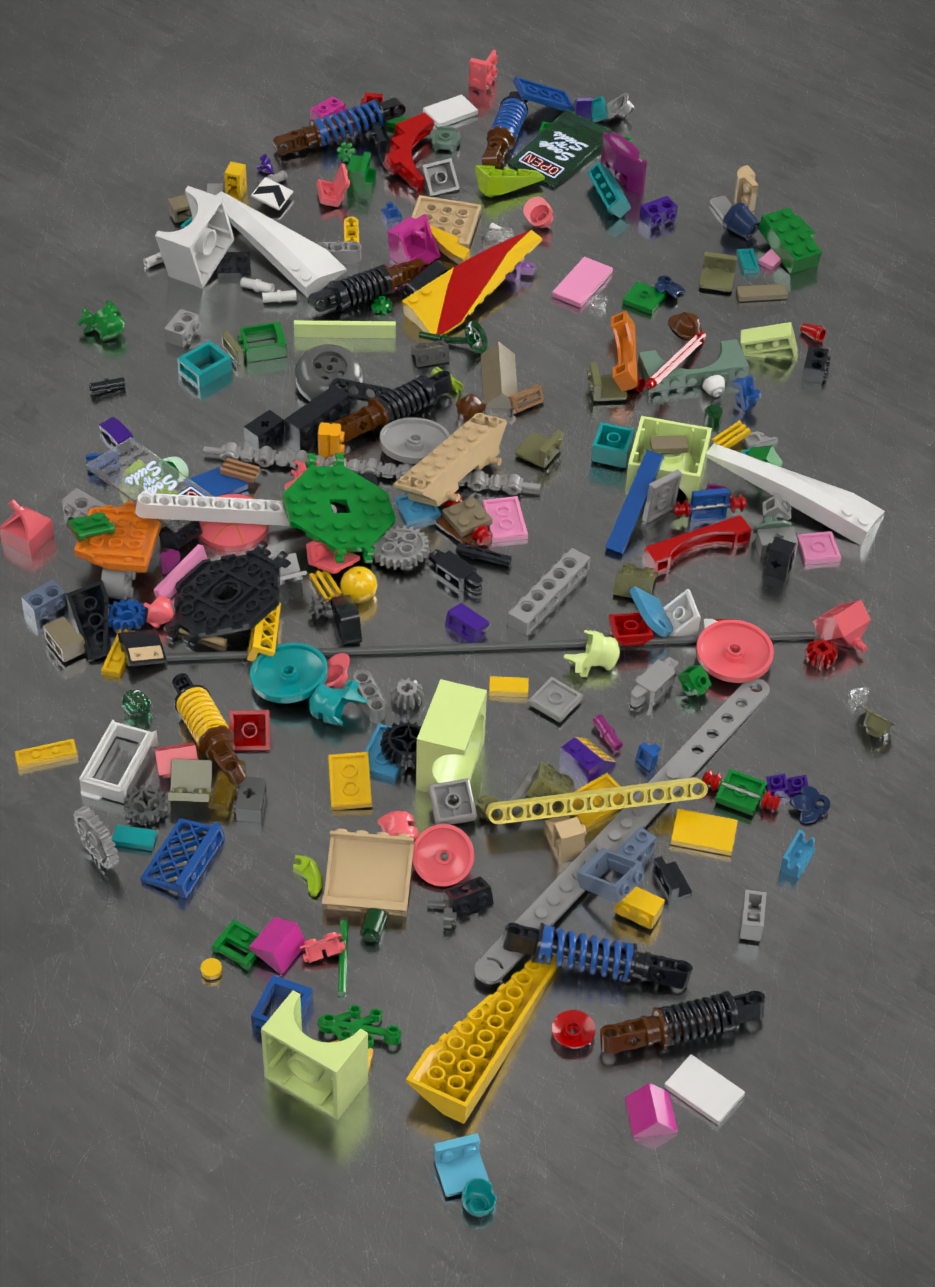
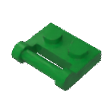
M103 512L68 520V528L78 542L108 533L110 535L115 533L114 524L110 523Z
M233 919L213 943L211 950L217 954L221 953L241 964V967L245 970H249L258 957L249 947L259 936V933ZM228 942L248 954L244 957L224 944Z

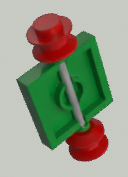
M712 769L709 772L705 771L702 777V781L707 786H712V791H715L718 787L720 788L715 797L716 803L753 816L759 803H761L763 810L769 807L771 813L779 809L781 803L779 794L775 797L771 796V791L769 790L763 795L767 787V782L732 769H729L724 780H722L720 772L716 775L712 774Z

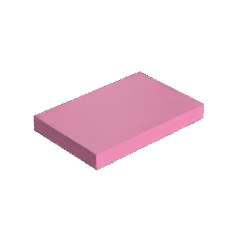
M518 496L482 500V507L493 519L492 524L488 526V530L492 532V543L528 539V532Z

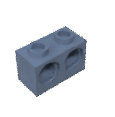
M54 580L21 597L23 610L36 623L68 605L66 592Z
M639 827L615 853L637 860L643 864L655 852L657 837Z

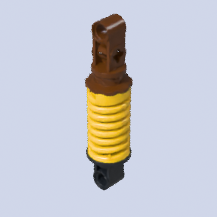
M186 673L176 675L172 680V684L178 693L174 700V707L181 715L197 743L199 751L212 761L217 762L231 784L236 785L243 782L246 773L234 752V733L229 729V726L220 714V711L210 697L208 689L202 685H193Z

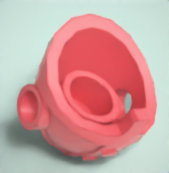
M159 595L151 605L145 602L143 606L148 608L146 622L159 628L160 625L172 621L174 612L171 604L173 601Z

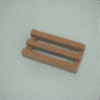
M536 384L509 396V400L512 401L510 404L513 407V413L521 412L544 402L541 385ZM536 396H539V398H537V399H535V400H532V401H530V402H528V403H526V404H523V405H521V406H519V407L517 406V405L520 404V403H523V402L528 401V400H530V399H532V398H534V397H536Z
M226 458V463H223V467L220 468V474L253 483L260 473V467Z

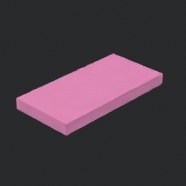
M583 257L554 289L552 297L581 308L612 274L613 268Z

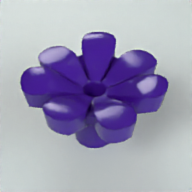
M266 154L260 157L261 164L257 165L258 171L264 169L266 173H274L273 166L270 164V158H267Z

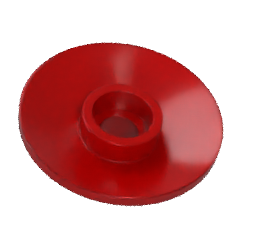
M579 1010L561 1012L552 1023V1034L555 1040L567 1048L578 1049L585 1047L595 1037L596 1027L593 1019L588 1014Z

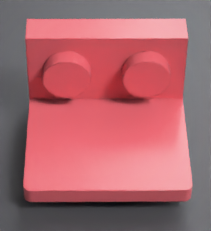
M314 540L306 544L309 565L332 574L339 573L340 570L352 566L360 560V556L347 552L346 556H343L344 563L336 564L334 552L327 549V545L321 541L317 543Z

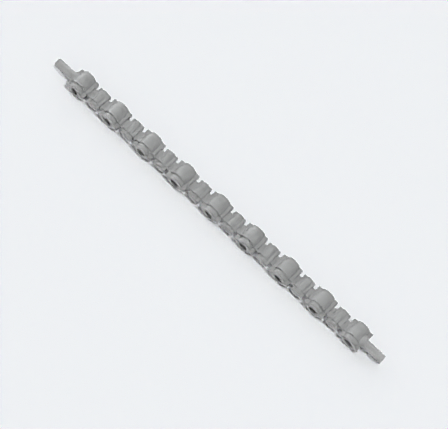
M228 442L226 445L223 444L221 448L204 446L203 449L205 454L220 455V459H223L224 462H226V458L237 461L241 458V461L252 462L254 459L255 463H258L261 467H268L273 465L274 462L279 466H287L290 463V467L297 471L298 465L294 463L295 461H308V453L304 450H299L296 453L293 452L291 456L290 452L279 451L276 454V450L269 446H263L261 449L258 448L257 452L251 447H244L241 450V446L234 442ZM335 454L332 457L328 456V459H325V456H316L319 466H333V461H336ZM344 458V466L358 474V471H361V474L372 473V475L376 474L377 477L380 474L386 478H393L396 475V479H400V477L414 467L413 464L409 463L399 464L398 467L392 463H385L382 466V462H378L375 458H369L367 461L363 460V464L357 459H350L347 462V458ZM482 470L470 472L469 475H466L458 482V486H464L467 483V487H471L474 491H481L486 489L487 486L492 490H500L502 487L503 491H506L509 495H517L522 492V489L540 491L541 484L523 482L524 478H520L517 474L505 476V479H502V476L491 475V478H488V474H485Z

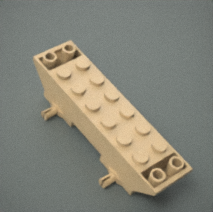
M483 413L475 414L406 474L400 477L393 486L408 493L409 500L435 507L440 506L447 500L460 501V495L454 494V492L459 489L458 482L473 469L480 471L488 464L501 465L502 459L496 456L500 453L499 446L507 424L506 419Z

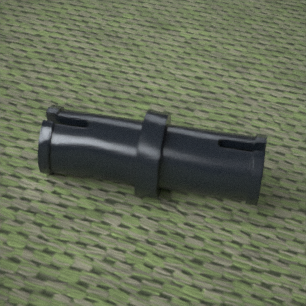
M124 377L111 380L107 378L104 381L89 383L90 393L111 392L114 389L126 388V385H124L125 379Z

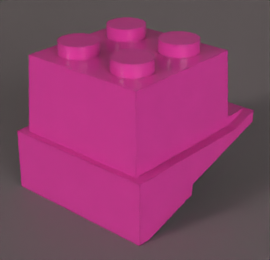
M425 214L417 219L410 216L387 231L390 259L398 264L416 258H421L430 264L440 257L436 239L433 238Z

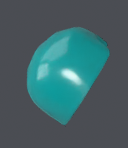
M474 1178L467 1182L462 1192L461 1201L465 1210L470 1215L475 1217L487 1216L494 1210L497 1196L494 1194L493 1185L489 1181L482 1178Z

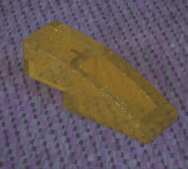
M239 760V761H240V764H241V766H242V768H243V770H244V772H245V771H246L245 761H244V760ZM223 771L218 772L208 808L228 812L236 797L237 784H231Z

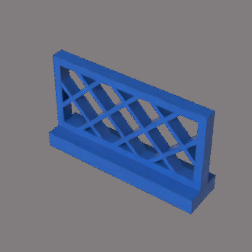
M180 818L140 878L141 882L175 891L179 897L186 899L225 839L222 825L214 822L212 826ZM182 826L191 828L189 831L179 833ZM207 832L203 837L197 838L196 836L197 833ZM194 835L195 840L183 843L182 839ZM180 840L181 845L169 848L171 843ZM198 845L196 851L187 853L186 849ZM184 850L185 855L173 858L172 854ZM170 855V861L164 862L162 864L159 863L161 858ZM188 860L185 867L177 868L176 864ZM174 865V871L163 874L162 869ZM160 871L161 876L149 877L154 872ZM178 875V879L174 884L166 881Z

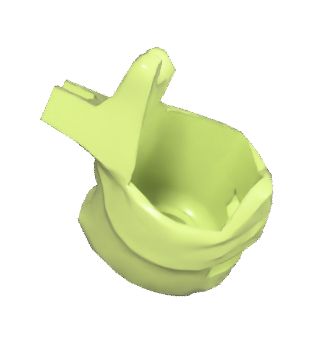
M584 630V634L588 637L585 653L565 654L563 657L569 663L575 664V673H579L580 677H587L592 666H602L607 671L612 670L619 658L620 649L615 638L605 637L598 631Z

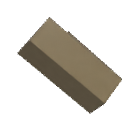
M498 341L481 354L483 403L486 404V409L513 408L510 404L512 401L509 400V396L518 393L515 354Z

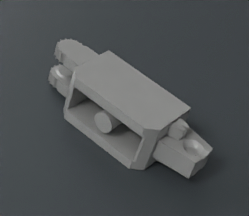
M668 657L663 662L658 659L653 665L650 664L642 675H638L634 681V689L631 691L632 698L630 699V704L632 707L637 708L645 701L649 704L655 703L673 686V679L679 662L671 657Z

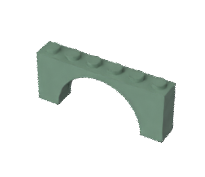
M737 339L721 341L720 357L715 363L700 369L676 367L658 385L648 389V391L655 392L703 385L707 378L714 375L724 377L725 382L736 380L738 377L745 378L748 376L749 364ZM656 350L639 352L638 367L645 383L666 363L657 354Z

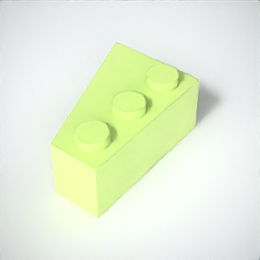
M791 322L741 330L740 344L745 356L761 358L775 356L776 359L785 357L797 361L798 347Z

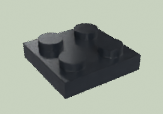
M250 251L226 252L218 264V279L251 278Z

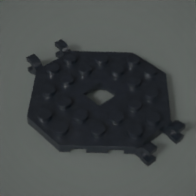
M261 541L254 550L246 551L245 555L236 556V554L221 556L220 560H202L176 583L175 615H173V621L163 627L165 631L169 632L167 637L173 641L177 637L179 629H183L190 633L183 637V641L188 643L186 646L188 650L194 651L200 639L253 629L279 605L281 567L287 568L291 565V562L285 559L288 554L281 551L272 560L268 557L271 551L265 549L268 544ZM228 588L237 591V594L231 599L222 601L217 598Z

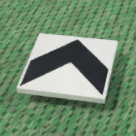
M265 177L251 194V197L280 210L293 194V191Z

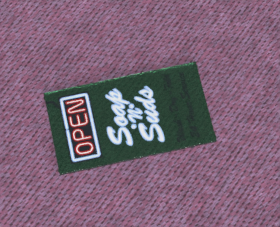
M566 110L510 160L508 166L516 170L539 171L545 176V179L540 182L555 188L602 144L603 132L608 131L607 134H610L613 131L572 111Z

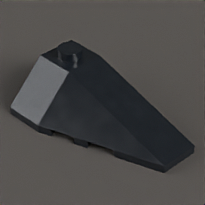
M101 580L66 593L79 633L85 640L84 648L90 662L108 655L109 597Z

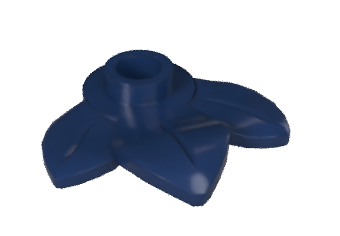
M659 276L657 283H655L657 292L666 291L674 298L679 293L685 294L684 288L673 282L669 276Z
M802 786V794L794 796L789 803L795 809L802 811L800 823L803 824L817 821L820 814H825L830 809V800L826 796L820 795L817 789L812 786ZM821 801L824 803V805L819 806L817 805V802Z

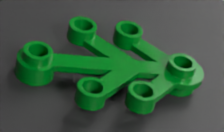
M351 1005L348 1007V1012L336 1016L324 1014L317 1021L321 1032L326 1034L333 1033L339 1041L350 1038L359 1029L364 1030L368 1033V1049L374 1045V1037L369 1034L384 1036L385 1043L389 1045L399 1044L402 1037V1032L396 1025H390L387 1029L368 1026V1024L382 1021L383 1012L380 1009H372L368 1016L360 1018L361 1007ZM349 1019H357V1020H354V1021H351V1022H345L346 1020H349Z

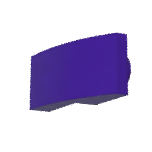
M111 417L99 424L100 430L109 435L111 442L118 446L125 445L130 439L134 438L132 433L115 417Z
M785 773L766 777L768 791H771L772 796L779 794V797H794L802 794V786H809L807 775L786 778Z

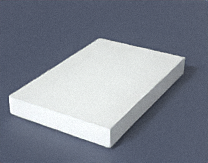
M462 94L423 108V113L425 112L432 118L437 127L447 126L478 115V109Z
M690 1055L664 1085V1088L717 1125L725 1119L745 1094V1091L693 1055Z

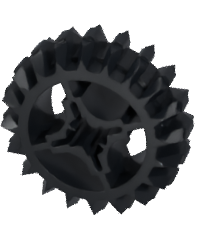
M408 720L407 723L400 721L399 725L393 723L392 727H387L380 741L381 753L384 755L385 761L389 760L390 765L396 764L397 768L403 766L405 770L408 767L414 770L417 761V737L422 725L418 726L417 722L411 724Z

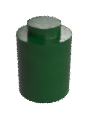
M709 405L705 409L703 427L712 428L711 432H717L721 428L723 410L720 406Z
M378 908L367 910L360 929V935L364 940L373 942L380 939L387 920V914Z

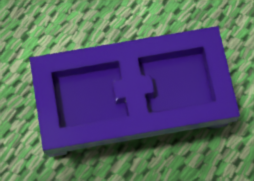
M460 603L448 610L445 626L468 642L476 643V641L485 636L486 633L482 630L486 629L490 622L463 603Z

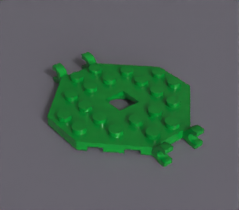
M308 453V461L305 462L307 470L283 493L281 498L289 525L294 529L299 528L306 532L305 535L317 543L321 541L327 545V549L334 552L336 564L344 563L343 556H346L347 552H362L364 563H372L371 555H375L373 545L386 534V531L396 521L388 492L345 467L343 453L335 454L336 461H333V466H316L315 453ZM340 502L345 504L349 513H333L330 503Z

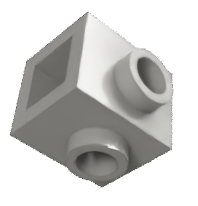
M775 494L762 502L765 518L772 516V518L776 517L777 521H788L791 519V505L779 495Z

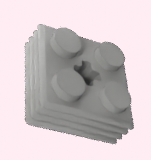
M468 778L431 784L429 786V795L436 825H450L476 819L477 813ZM450 799L457 802L455 806L448 804Z

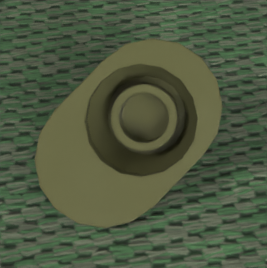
M860 704L866 710L863 725L866 727L868 734L879 738L882 735H886L893 725L897 726V724L885 719L869 707Z

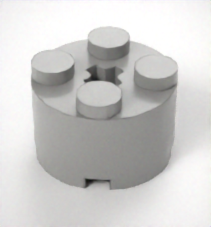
M103 568L101 580L104 583L108 597L120 600L132 598L133 587H131L132 580H135L136 572Z

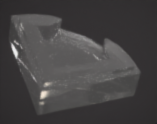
M868 687L849 690L848 695L855 709L860 708V704L864 705L866 703L869 693Z

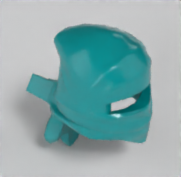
M347 680L342 689H332L325 684H320L309 699V711L313 717L317 719L323 718L324 723L342 726L343 721L340 719L346 704L349 702L356 705L360 703L367 704L368 700L357 692L359 682L355 680Z

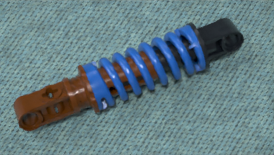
M375 98L372 101L361 104L360 107L354 106L352 109L348 108L344 112L338 111L337 115L332 113L329 117L323 116L321 120L320 118L311 119L307 127L303 126L301 129L276 136L272 141V145L280 155H286L306 147L310 148L313 145L322 148L325 145L331 144V139L334 142H338L339 136L345 140L346 134L353 137L354 131L360 135L362 133L361 126L365 132H369V124L372 127V123L378 122L380 127L383 128L386 126V121L403 116L406 108L398 98H391L383 102H379Z

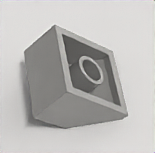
M452 158L425 164L417 168L425 178L423 187L429 196L460 189Z

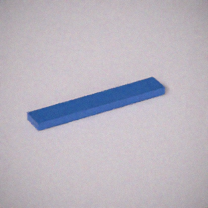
M646 450L605 546L607 550L623 555L646 502L649 484L655 481L664 460V455Z

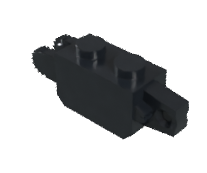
M435 549L429 554V560L436 566V576L457 591H465L467 589L475 594L482 592L481 584L483 579L477 574V569L472 564L467 563L450 550L444 553Z

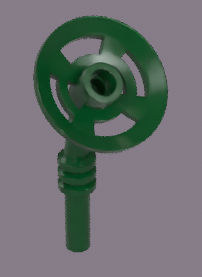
M470 321L466 324L465 337H449V335L445 336V334L441 335V333L438 335L419 331L418 338L433 341L444 340L447 344H468L477 354H482L488 347L486 333L476 321ZM480 340H482V346H481V348L478 346L479 343H480Z

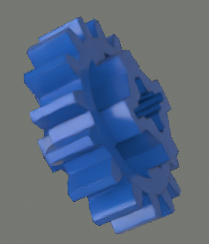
M131 598L127 601L121 599L119 603L114 601V605H109L108 627H113L115 631L121 629V632L125 629L131 631L133 627L138 629V625H144V621L147 620L146 607L143 606V603L138 604V600L132 602Z

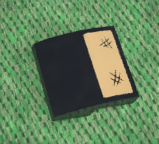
M156 629L118 633L121 651L125 653L128 667L166 662L164 648Z

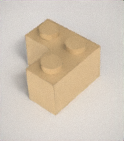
M569 815L545 820L544 834L559 864L576 859L583 851V848H585L584 838L587 832L584 824H581L577 817L570 819Z

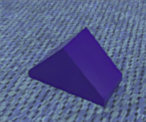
M592 97L576 98L573 103L575 118L591 119Z

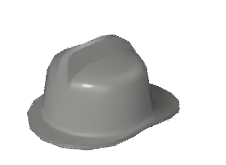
M627 93L621 94L606 104L607 119L613 116L623 119L634 110V106L628 99Z

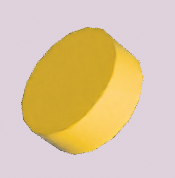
M215 958L204 960L200 967L201 975L207 980L219 978L222 974L221 962Z

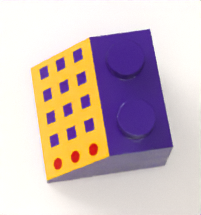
M574 737L561 747L560 763L585 784L600 777L616 765L612 758L588 739Z

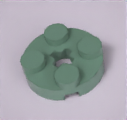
M439 126L437 130L434 131L433 129L430 132V143L435 150L454 151L460 144L461 134L459 131L456 132L455 128L451 126Z

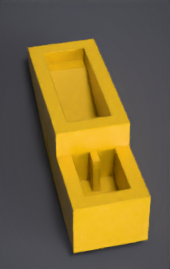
M430 225L438 249L457 264H461L471 258L470 249L459 244V237Z

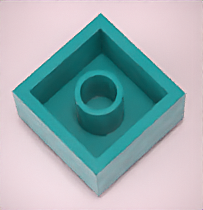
M600 422L592 445L591 461L626 468L634 444L635 429Z

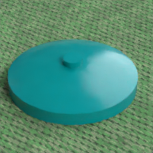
M303 643L276 645L273 657L261 653L254 660L250 669V680L254 691L262 698L276 703H293L311 697L314 690L320 684H325L328 677V666L325 656L315 647Z

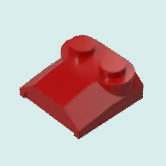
M640 613L609 614V632L623 646L644 645L653 639L652 629L646 624Z

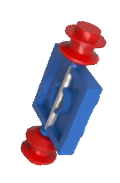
M728 488L692 491L691 504L687 500H684L683 504L676 501V504L673 505V513L677 515L678 519H680L681 515H685L686 518L689 517L690 522L726 519L727 508L735 513L736 509L743 512L744 508H746V499L741 494H739L738 498H735L734 495H731L729 498L730 492Z

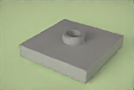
M550 677L528 700V704L560 723L581 702L583 695L557 679Z

